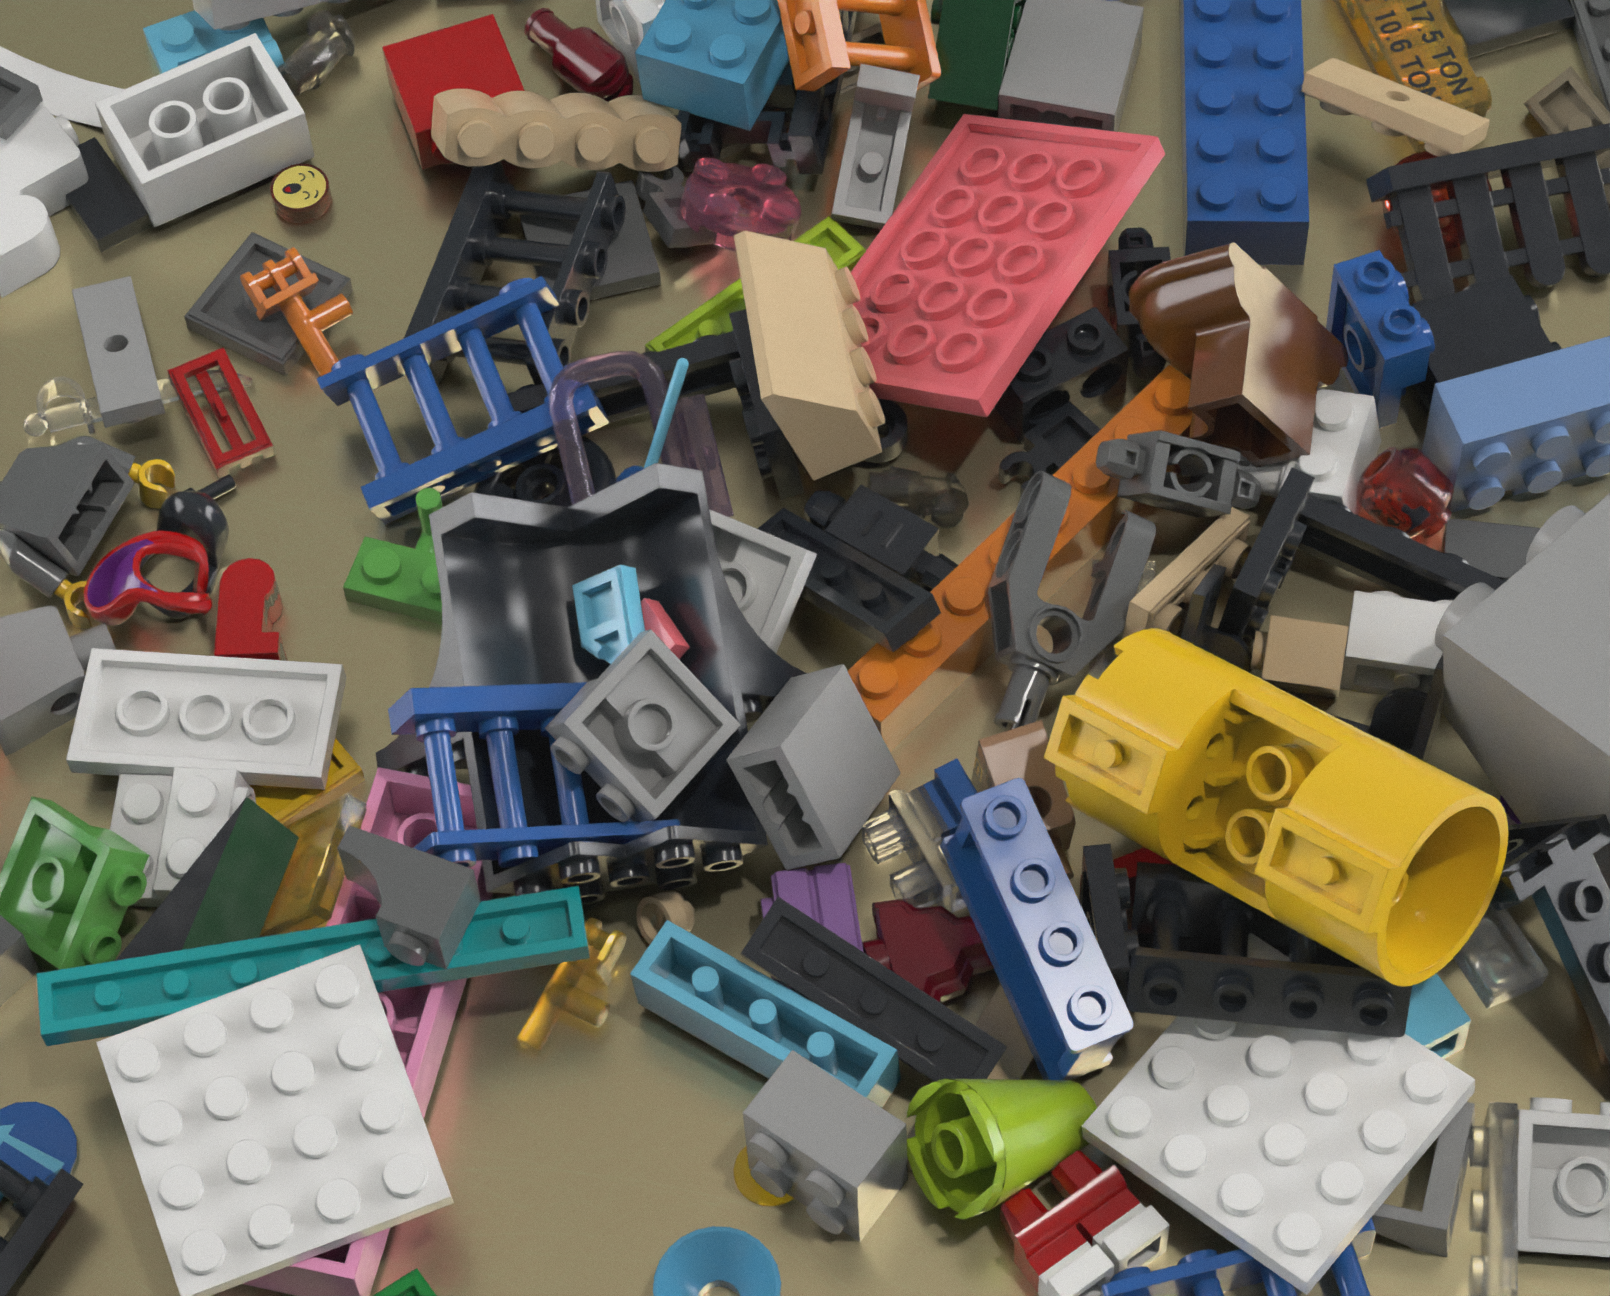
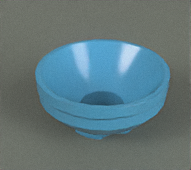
M712 1226L695 1230L681 1237L668 1248L659 1261L654 1275L653 1296H703L708 1290L715 1287L729 1288L738 1296H781V1279L778 1265L771 1252L758 1239L745 1231L731 1227Z

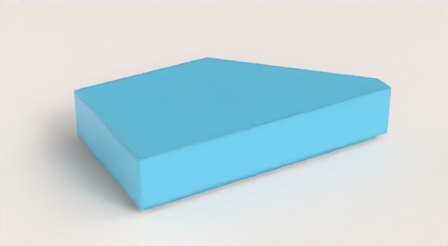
M618 565L572 585L581 647L598 659L606 660L610 664L640 632L645 631L636 568L625 565Z

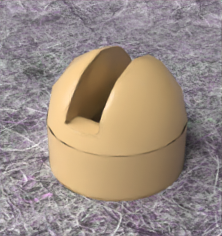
M663 891L645 897L639 902L637 907L638 927L642 936L649 944H651L666 920L688 932L691 931L695 923L694 908L688 901H684L681 894L675 891Z

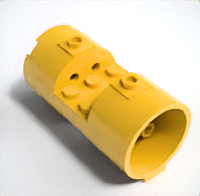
M1159 628L1143 629L1125 637L1113 646L1118 657L1106 668L1099 679L1087 674L1075 695L1062 697L1044 759L1055 764L1056 777L1066 782L1069 796L1065 801L1070 806L1391 984L1401 987L1416 985L1440 971L1468 941L1492 900L1502 874L1508 847L1507 816L1502 804L1495 797L1308 704L1166 630Z

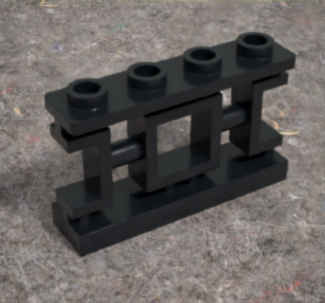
M839 10L845 41L851 42L857 12ZM789 60L783 75L778 80L751 131L694 115L688 111L679 110L678 115L674 116L681 123L679 155L685 171L698 172L701 159H704L706 167H717L723 144H767L774 167H786L787 159H795L799 174L822 175L844 73L816 91L796 90ZM765 108H794L791 123L789 124L786 112H764Z

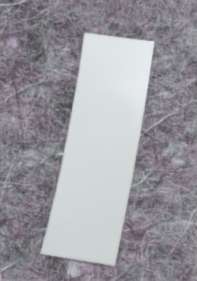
M0 46V66L38 85L43 99L42 102L54 116L63 114L67 120L102 128L95 102L124 90L56 71Z

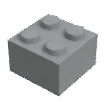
M794 1050L789 1053L743 1112L748 1164L753 1179L769 1193L777 1197H783L787 1193L805 1205L811 1219L832 1234L838 1235L841 1231H844L861 1242L908 1180L906 1123Z

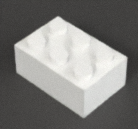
M256 33L95 102L108 148L134 193L145 207L154 227L315 157L305 113Z

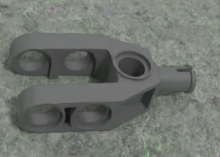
M1038 471L1034 474L1022 493L988 587L995 660L1007 665L1009 670L1012 671L999 712L994 718V723L1002 729L1007 727L1008 722L1012 723L1010 730L1036 722L1049 685L1053 686L1074 677L1123 631L1129 603L1135 597L1156 534V526L1153 522L1130 511L1122 510L1125 516L1116 526L1103 560L1094 564L1091 576L1096 578L1083 617H1078L1067 607L1044 602L1038 597L1037 591L1064 518L1072 488L1069 483L1044 471ZM1038 625L1048 630L1052 636L1053 649L1051 653L1044 650L1038 643L1036 636Z

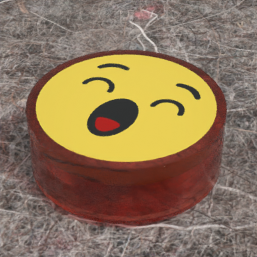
M290 165L279 171L271 182L270 193L274 209L280 217L289 222L306 223L316 220L328 210L331 204L332 195L328 178L320 168L314 165Z

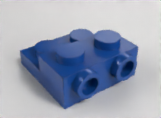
M1378 250L1334 264L1326 329L1346 347L1349 362L1342 370L1354 393L1374 396L1380 429L1397 423L1400 400L1406 394V387L1425 381L1429 356L1435 350V343L1427 321L1420 316L1414 307L1409 305L1408 289L1401 273L1395 270L1393 264L1385 259L1381 251Z

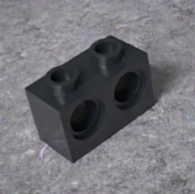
M1094 307L1043 334L995 405V409L1020 443L1023 444L1024 434L1068 401L1085 413L1126 392L1129 349L1099 310Z

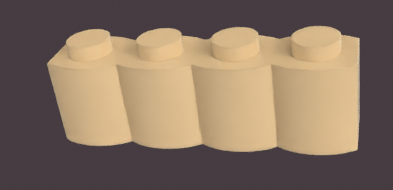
M451 89L434 96L431 138L445 158L460 165L485 166L504 159L520 167L543 168L563 161L579 169L600 170L621 163L637 171L656 172L669 169L678 164L681 134L680 121L666 106L643 100L642 95H627L607 102L600 97L586 93H569L549 100L543 95L529 91H510L492 98L477 90Z

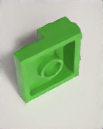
M32 796L0 872V916L24 935L30 950L59 970L114 961L121 950L122 940L117 932L127 908L142 897L147 886V879L143 870L149 854L110 829L90 826L52 800Z

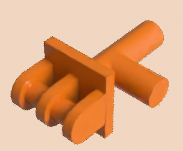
M292 247L285 251L286 258L275 263L270 259L262 264L264 270L255 275L248 271L240 275V280L257 309L256 315L261 321L281 310L320 376L331 372L332 366L339 360L322 331L353 315V311L349 302L341 293L309 311L302 298L313 292L319 279L315 273L311 274L299 252ZM295 274L299 281L289 286L285 279ZM273 286L276 294L266 298L263 291Z

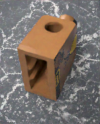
M1042 720L979 739L971 779L975 789L979 793L1015 778H1022L1028 787L1069 880H1071L1074 874L1065 851L1069 849L1076 825L1075 815L1072 806L1065 801L1068 795L1063 780L1055 775V764L1044 759L1049 740Z

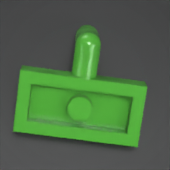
M425 488L416 495V505L422 533L415 549L365 536L344 583L343 590L347 601L442 625L441 592L429 514L441 509L443 506L440 493L436 489Z

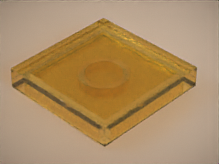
M346 794L286 826L299 839L259 937L309 930L331 920L345 877L337 847L349 825L361 829L367 810L366 803Z

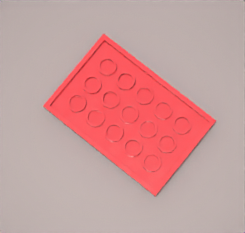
M963 114L851 271L860 294V301L853 303V306L856 307L861 315L868 333V341L861 343V347L867 352L877 378L876 382L869 384V388L873 390L876 397L988 417L1164 157L1165 152L1158 136Z

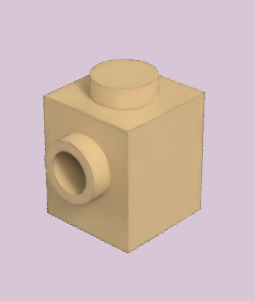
M1271 615L1269 631H1256L1251 669L1263 670L1262 679L1284 691L1339 698L1349 626Z

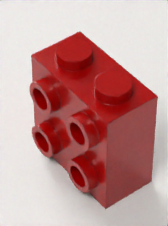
M493 14L382 47L389 85L422 170L440 164L454 163L443 156L431 138L435 95L451 89H472L483 92L493 98L510 91H525Z

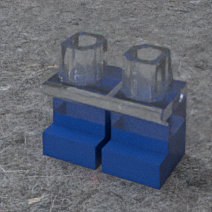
M958 758L934 769L933 780L907 793L902 789L888 792L889 809L865 822L862 827L864 845L877 864L906 851L913 864L889 874L890 887L896 900L903 899L905 903L912 904L915 908L930 907L936 904L937 906H943L953 913L967 907L940 848L942 839L955 834L963 817L960 810L962 800L978 793Z

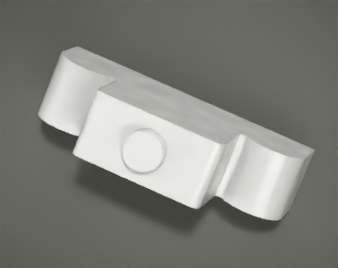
M43 102L36 107L7 140L0 137V296L2 298L45 274L55 266L60 257V245L49 216L69 206L65 195L84 185L89 179L80 150L77 147L80 145V142L72 125L63 114L55 118Z

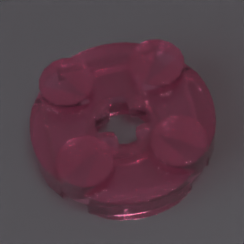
M702 158L696 162L693 173L687 179L680 201L682 217L694 231L698 233L702 224L708 230L717 233L714 241L715 244L732 251H736L734 235L742 231L781 239L788 238L791 241L801 216V206L796 195L785 186V173L769 164H757L752 168L740 164L723 163L713 158Z

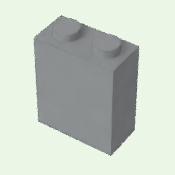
M1026 0L999 91L998 118L1118 132L1142 44L1144 7L1129 5L1120 1Z
M844 664L791 677L726 759L786 870L840 858L901 774Z

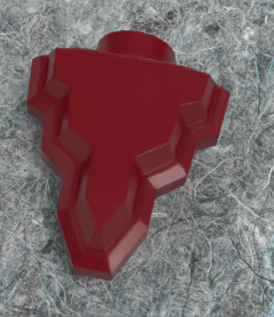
M906 898L873 902L872 915L876 926L877 939L862 942L863 952L940 1003L965 994L973 975L994 970L971 915L958 918L943 906L915 908Z

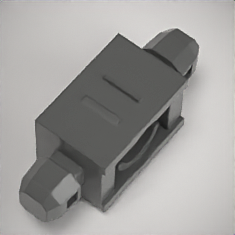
M1162 430L1130 434L1127 436V440L1118 438L1103 441L1098 447L1095 462L1097 468L1104 474L1120 480L1117 497L1196 518L1231 514L1232 507L1237 510L1255 507L1259 502L1260 482L1252 474L1237 469L1241 452ZM1178 464L1182 476L1190 477L1189 484L1180 485L1176 473L1166 472L1167 465Z

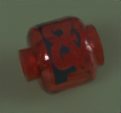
M1390 447L1374 458L1360 476L1359 482L1363 486L1360 493L1361 506L1383 527L1389 526L1400 529L1409 535L1410 538L1421 534L1426 539L1441 530L1452 515V512L1447 508L1454 493L1451 480L1418 448H1405L1399 451L1396 447Z

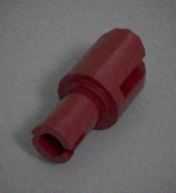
M549 8L538 9L528 18L524 33L528 37L527 39L532 43H536L553 57V71L578 92L595 95L607 102L618 97L633 94L634 79L629 73L628 62L624 55L594 30L583 26L572 29L555 16L554 12Z

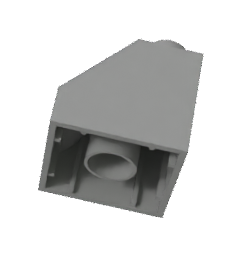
M1609 493L1587 513L1576 506L1570 505L1553 514L1534 537L1527 553L1525 566L1496 590L1483 582L1475 583L1466 588L1448 606L1436 629L1435 644L1443 651L1444 716L1521 823L1606 814L1610 823ZM1610 843L1593 853L1610 890Z

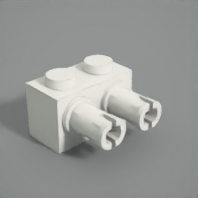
M1317 388L1310 455H1300L1299 458L1257 468L1240 455L1237 469L1252 474L1260 482V495L1277 498L1291 467L1315 477L1309 494L1325 501L1339 502L1358 515L1362 503L1360 498L1363 500L1381 443L1374 396Z

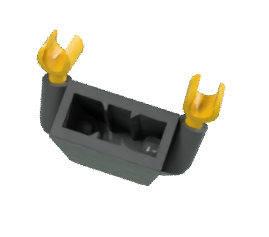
M80 436L57 446L27 448L19 453L3 481H0V555L13 573L49 599L57 595L64 600L70 621L76 627L82 629L92 627L90 618L82 610L75 608L76 605L84 601V588L87 581H79L72 584L66 578L69 574L74 576L81 574L135 483L139 484L140 500L145 505L158 509L161 508L164 501L168 498V493L163 487L155 483H160L170 488L175 487V474L168 462L154 459L147 461L141 466L134 462L136 456L90 436Z

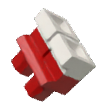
M1078 1150L1060 1162L1051 1172V1183L1065 1198L1061 1203L1048 1211L1031 1189L1028 1188L1022 1189L1012 1196L1000 1208V1220L1014 1242V1263L1039 1296H1100L1101 1286L1110 1282V1279L1115 1274L1133 1267H1145L1165 1253L1167 1249L1169 1224L1152 1205L1145 1208L1127 1188L1122 1174L1115 1165H1112L1103 1172L1093 1161Z

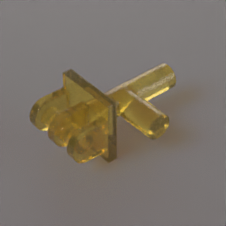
M593 917L588 919L587 922L585 921L589 954L592 948L601 952L597 958L590 955L588 959L558 963L517 1037L520 1043L540 1052L562 1011L597 1028L604 1023L610 1010V1003L576 986L583 974L609 986L613 978L610 972L626 943L627 935L616 929L610 934L602 930V922Z

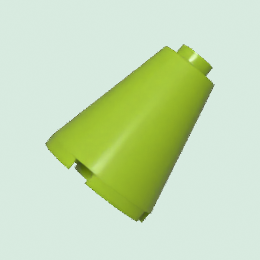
M941 1079L919 1088L908 1105L906 1118L915 1115L916 1117L915 1136L907 1139V1157L916 1182L929 1202L938 1209L950 1207L958 1212L955 1218L959 1219L980 1216L1056 1167L1077 1150L1080 1151L1090 1143L1083 1139L1082 1125L1097 1109V1106L1085 1088L1071 1080Z

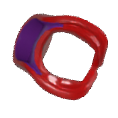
M161 530L138 535L112 549L94 567L84 588L85 606L93 619L108 626H117L127 621L135 612L140 602L150 603L167 610L188 614L201 613L203 616H206L212 609V598L209 597V593H205L209 576L207 552L198 540L181 533ZM150 554H169L195 561L193 592H167L152 586L141 575L140 564L142 559Z

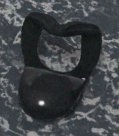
M200 491L173 493L164 501L160 508L157 531L181 533L195 538L204 546L209 564L208 586L205 593H209L210 597L214 590L219 566L228 541L229 526L227 519L218 503L207 493ZM154 554L146 555L142 559L140 570ZM142 575L143 579L152 585V583ZM194 579L181 592H193ZM150 604L159 612L171 618L182 619L192 615Z

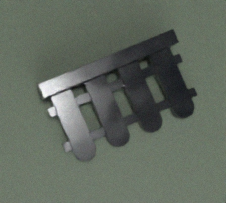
M1610 123L1390 166L1366 179L1371 203L1391 199L1394 211L1384 214L1386 228L1398 227L1408 272H1403L1401 275L1404 278L1407 289L1412 288L1415 301L1423 299L1436 300L1454 294L1455 289L1452 279L1468 277L1469 285L1478 281L1491 282L1509 276L1508 268L1523 265L1525 277L1532 286L1548 288L1557 284L1565 274L1563 257L1574 254L1578 255L1582 270L1589 276L1601 277L1610 273V211L1604 186L1610 184V168L1599 169L1597 161L1598 155L1610 150ZM1556 166L1559 178L1545 180L1542 169ZM1502 177L1504 189L1490 191L1487 180ZM1446 188L1449 200L1434 202L1432 191ZM1563 194L1573 238L1559 241L1549 197ZM1508 205L1518 249L1504 252L1494 208ZM1453 216L1463 260L1448 263L1438 219Z

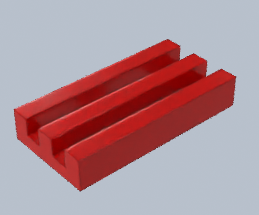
M224 347L167 370L169 380L218 479L230 474L229 468L238 464L243 469L252 465L251 459L262 455L263 459L275 455L273 444ZM217 366L253 441L246 444L243 443L207 370ZM195 376L231 450L222 453L186 381L187 378Z

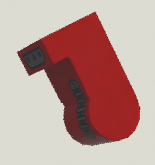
M253 558L242 559L229 565L223 572L219 587L214 656L288 661L280 632H273L272 629L273 624L281 616L283 604L274 571L266 562Z

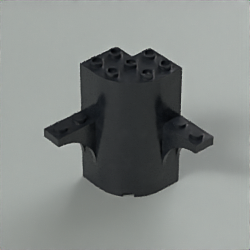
M654 463L570 507L471 492L429 514L442 601L441 642L434 675L429 688L582 683L598 679L611 664L606 660L598 659L581 647L572 585L618 565H625L636 568L640 600L642 601L643 598L659 601L690 646L679 660L740 724L737 730L664 811L654 819H678L680 826H667L626 844L571 842L512 868H501L498 860H482L487 892L512 893L515 896L579 886L582 905L604 899V892L656 883L661 890L681 889L697 883L696 873L704 870L710 872L724 871L739 867L743 864V855L768 845L766 831L726 759L748 733L747 723L759 719L791 677L807 673L792 666L769 648L747 622L734 600L723 575L717 554L703 471ZM540 729L519 730L513 738L527 827L562 825L549 739L541 735ZM457 732L456 736L451 738L455 769H468L477 830L500 828L487 740L479 738V732ZM416 734L399 735L389 745L375 753L377 768L429 777L424 742L417 741ZM583 770L581 776L589 824L622 822L611 816L600 805L596 794L602 788Z

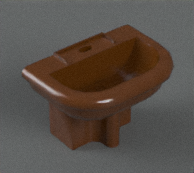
M1229 243L1168 260L1145 270L1129 290L1130 312L1140 324L1141 330L1152 348L1175 369L1191 379L1188 408L1192 411L1189 438L1241 452V455L1256 468L1299 458L1300 455H1310L1317 388L1334 384L1339 377L1340 368L1348 365L1349 356L1346 347L1317 320L1318 316L1265 266L1260 267L1236 243Z

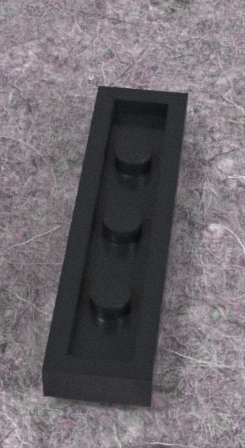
M782 508L757 528L816 553V558L800 596L891 652L896 651L905 642L914 638L922 628L941 614L932 593L786 508Z
M777 897L740 953L742 957L803 997L897 1049L900 1061L932 1082L941 1079H987L1007 1049L1006 1045L780 897Z

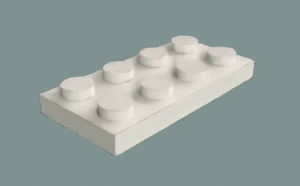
M91 648L66 761L72 773L116 776L120 774L173 776L174 767L237 769L249 785L325 790L345 688L346 674L342 664Z

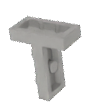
M866 64L860 65L831 214L833 220L881 230L892 216L920 75Z

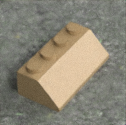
M749 231L735 234L734 241L761 400L813 481L882 453L877 426L884 424L885 418L875 393L869 388V384L876 382L877 378L867 352L861 347V343L868 341V333L861 315L856 307L853 306V303L860 301V294L850 270L847 267L838 270L826 248Z

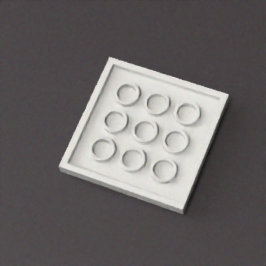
M1250 933L1248 935V958L1289 961V957L1254 934ZM1177 1016L1082 1125L1083 1139L1307 1295L1474 1094L1475 1079L1407 1034L1397 1038Z
M360 944L96 1042L180 1296H212L454 1203Z

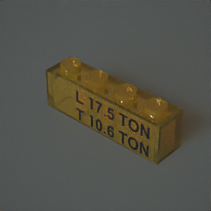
M1334 0L1373 74L1486 118L1487 111L1492 107L1489 86L1482 76L1476 77L1468 62V53L1464 40L1460 34L1452 33L1444 19V8L1441 0ZM1406 136L1417 156L1429 153L1424 148L1425 143Z

